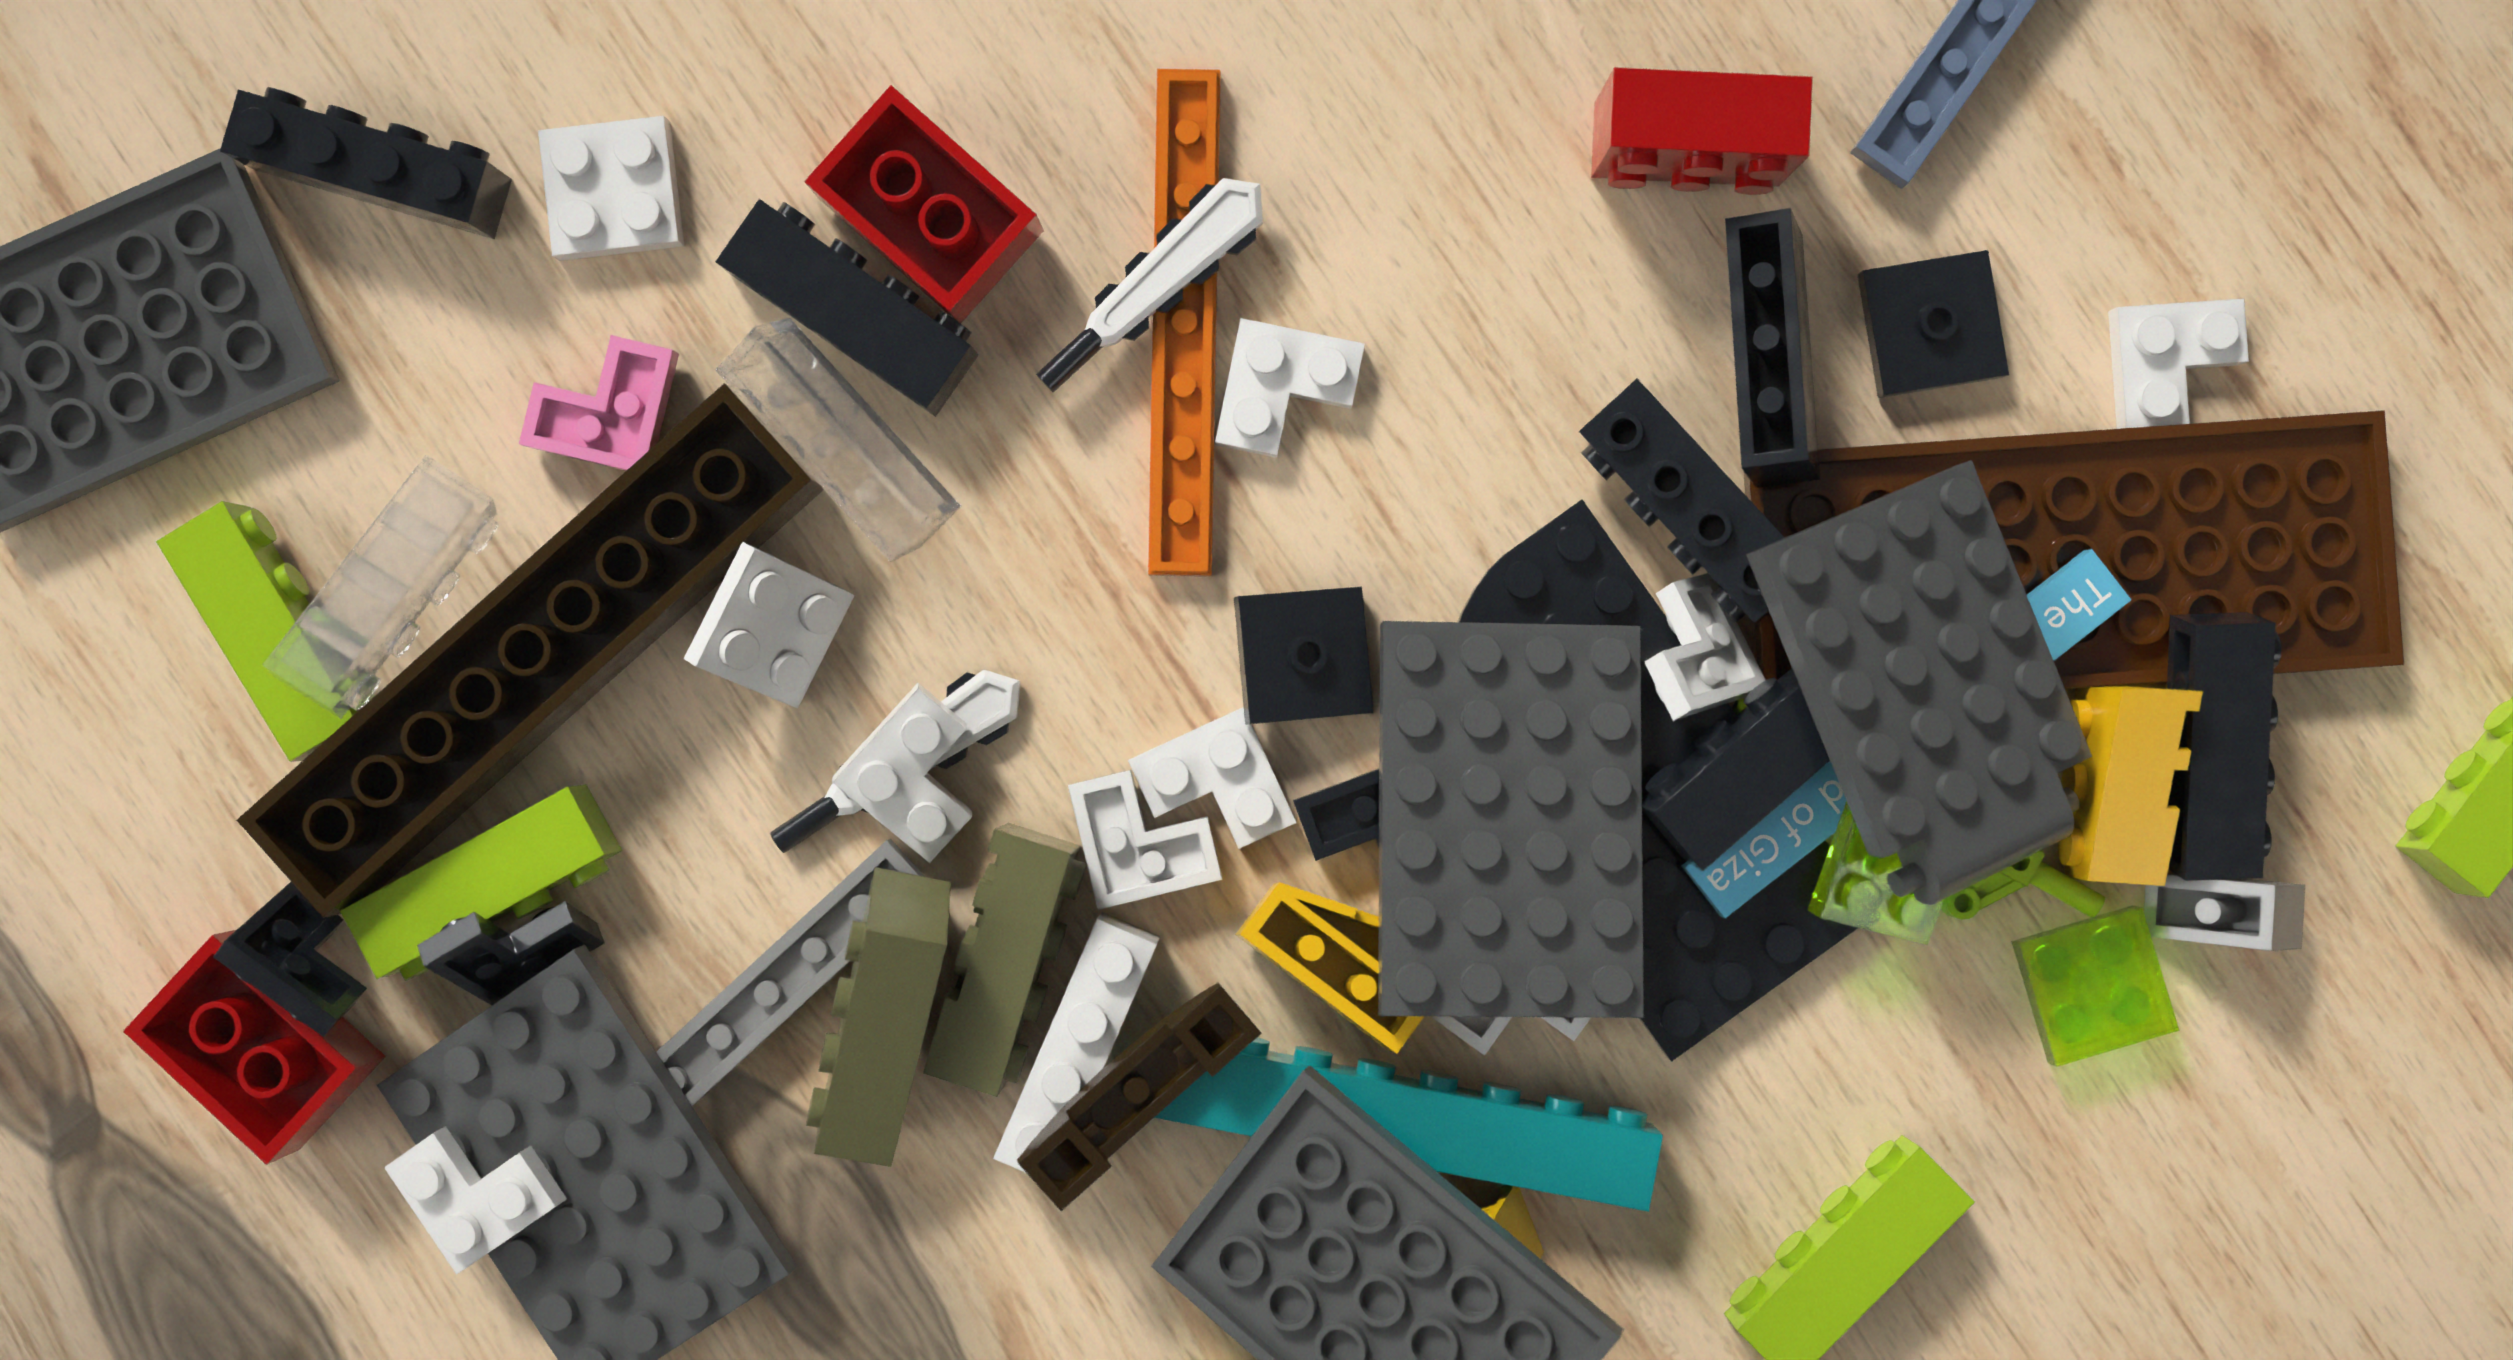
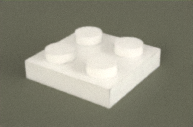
M665 116L538 130L553 257L563 261L684 246L671 124Z
M742 542L684 659L695 667L798 708L855 595Z

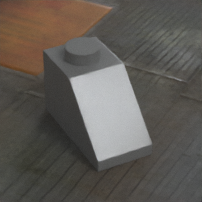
M2167 874L2165 886L2145 885L2143 936L2267 951L2302 949L2305 884L2252 879L2185 881L2176 874Z

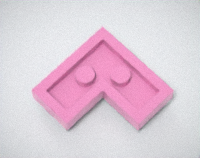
M611 335L596 397L533 383L519 444L528 448L627 471L658 443L679 353L672 349Z

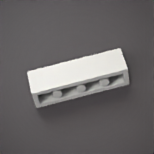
M1104 912L1097 918L993 1159L1025 1172L1017 1162L1019 1156L1049 1121L1104 1068L1159 941V936Z

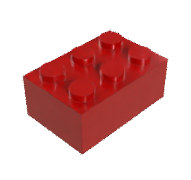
M1614 67L1594 103L1591 178L1608 179V186L1619 189L1642 188L1646 186V180L1670 181L1673 190L1683 192L1708 190L1710 183L1735 184L1734 191L1740 194L1761 195L1771 193L1774 186L1779 187L1809 157L1813 77Z
M892 85L886 89L804 181L821 202L959 323L965 320L1044 231L1034 211Z
M232 930L211 935L123 1032L261 1161L268 1165L300 1150L386 1056L344 1017L324 1037L305 1023L296 1020L283 1007L251 984L241 980L233 971L213 958L224 941L236 931Z

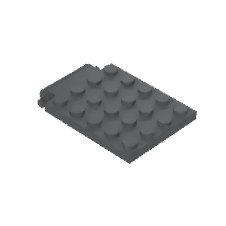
M1972 460L1955 465L1746 554L1869 856L1885 858L1895 852L1899 856L1903 867L1889 873L1887 877L1888 884L1895 895L1904 897L1913 892L1916 900L1925 905H1933L2072 834L2074 829L2073 812L2079 809L2080 802L2072 789L2062 787L2057 773L2092 757V754Z

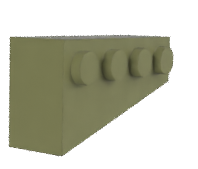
M1011 823L994 829L988 851L997 854L995 864L989 863L983 878L981 877L972 903V906H974L973 912L977 913L978 917L975 926L970 925L961 942L954 968V975L959 977L955 988L950 987L946 994L923 1074L996 1097L1005 1086L1006 1080L1014 1083L1018 1082L1029 1046L1018 1043L1025 1019L1037 1022L1048 989V985L1039 983L1038 978L1045 958L1056 961L1067 929V924L1057 921L1064 897L1076 899L1087 863L1076 860L1080 845Z
M874 868L863 922L853 920L848 937L845 960L854 961L850 979L839 977L831 1016L841 1018L838 1034L826 1033L822 1049L819 1072L829 1073L826 1089L814 1087L809 1105L806 1126L818 1128L814 1154L892 1166L947 947L951 882Z

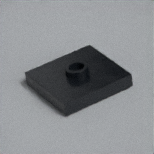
M1988 250L1868 269L1857 274L1878 398L2000 379L2009 375Z
M1362 587L1248 595L1234 598L1245 725L1374 713Z

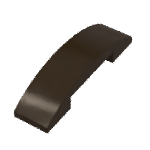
M1216 983L1162 1019L1094 1076L1033 1139L1017 1159L1018 1164L1058 1209L1062 1211L1112 1167L1108 1160L1111 1155L1206 1071L1212 1077L1216 1075L1261 1035L1262 1032L1219 983Z

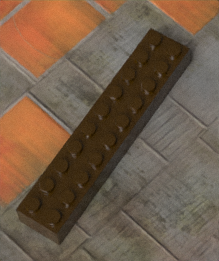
M724 383L236 821L323 918L341 914V910L382 887L721 583L742 542L757 549L760 548L826 488L825 485L745 396Z

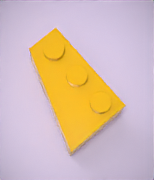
M2125 686L2075 688V700H2071L2070 703L2092 757L2065 769L2062 775V787L2072 789L2080 802L2079 809L2073 812L2074 829L2072 834L2058 842L2059 860L2062 865H2065L2064 874L2071 878L2085 881L2165 886L2180 812L2177 806L2168 805L2174 770L2188 771L2191 750L2187 747H2179L2185 713L2186 711L2200 710L2203 691Z
M1277 882L1270 887L1235 934L1390 1052L1397 1054L1424 1018V1016L1378 1015L1379 916Z

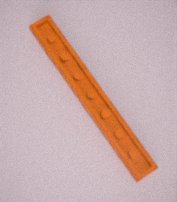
M1157 69L1154 248L1157 246L1156 235L1172 219L1183 220L1190 213L1189 201L1206 184L1217 185L1219 183L1220 70ZM1217 272L1202 285L1190 283L1184 288L1183 301L1167 314L1161 312L1153 314L1149 576L1212 577Z

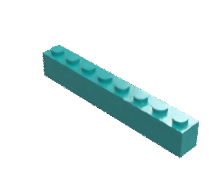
M1256 1038L1213 1077L1206 1071L1154 1117L1253 1136L1302 1071L1310 1065L1437 1172L1647 1212L1650 1209L1663 1134L1652 1123L1646 1122L1648 1114L1639 1110L1621 1106H1609L1608 1115L1583 1110L1585 1102L1557 1094H1547L1545 1103L1520 1098L1521 1089L1494 1082H1484L1482 1091L1458 1087V1077L1437 1071L1421 1070L1420 1079L1394 1075L1395 1065L1374 1059L1359 1058L1357 1067L1332 1063V1053L1310 1047L1297 1046L1295 1047L1294 1055L1269 1051L1270 1042L1261 1038Z

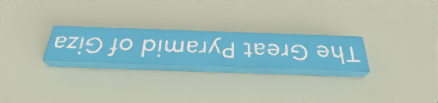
M2093 549L2083 550L2027 594L2053 661L2131 601V598ZM1831 761L1704 871L1688 862L1681 865L1721 917H1728L1853 819Z

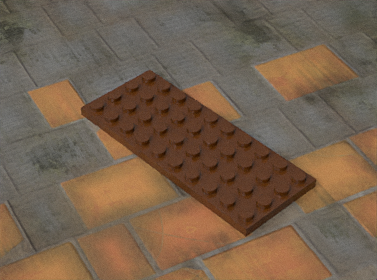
M2385 410L1818 449L1820 480L1756 488L1744 472L1745 495L1786 538L1955 465L1972 460L2026 595L2083 550L2093 549L2131 598L2130 602L2054 660L2064 688L2166 682L2170 615L2248 612L2275 622V631L2278 633L2281 641V659L2278 666L2274 668L2273 674L2404 665ZM1768 613L1755 624L1757 664L1765 680L1770 678L1778 680L1792 666L1771 614Z

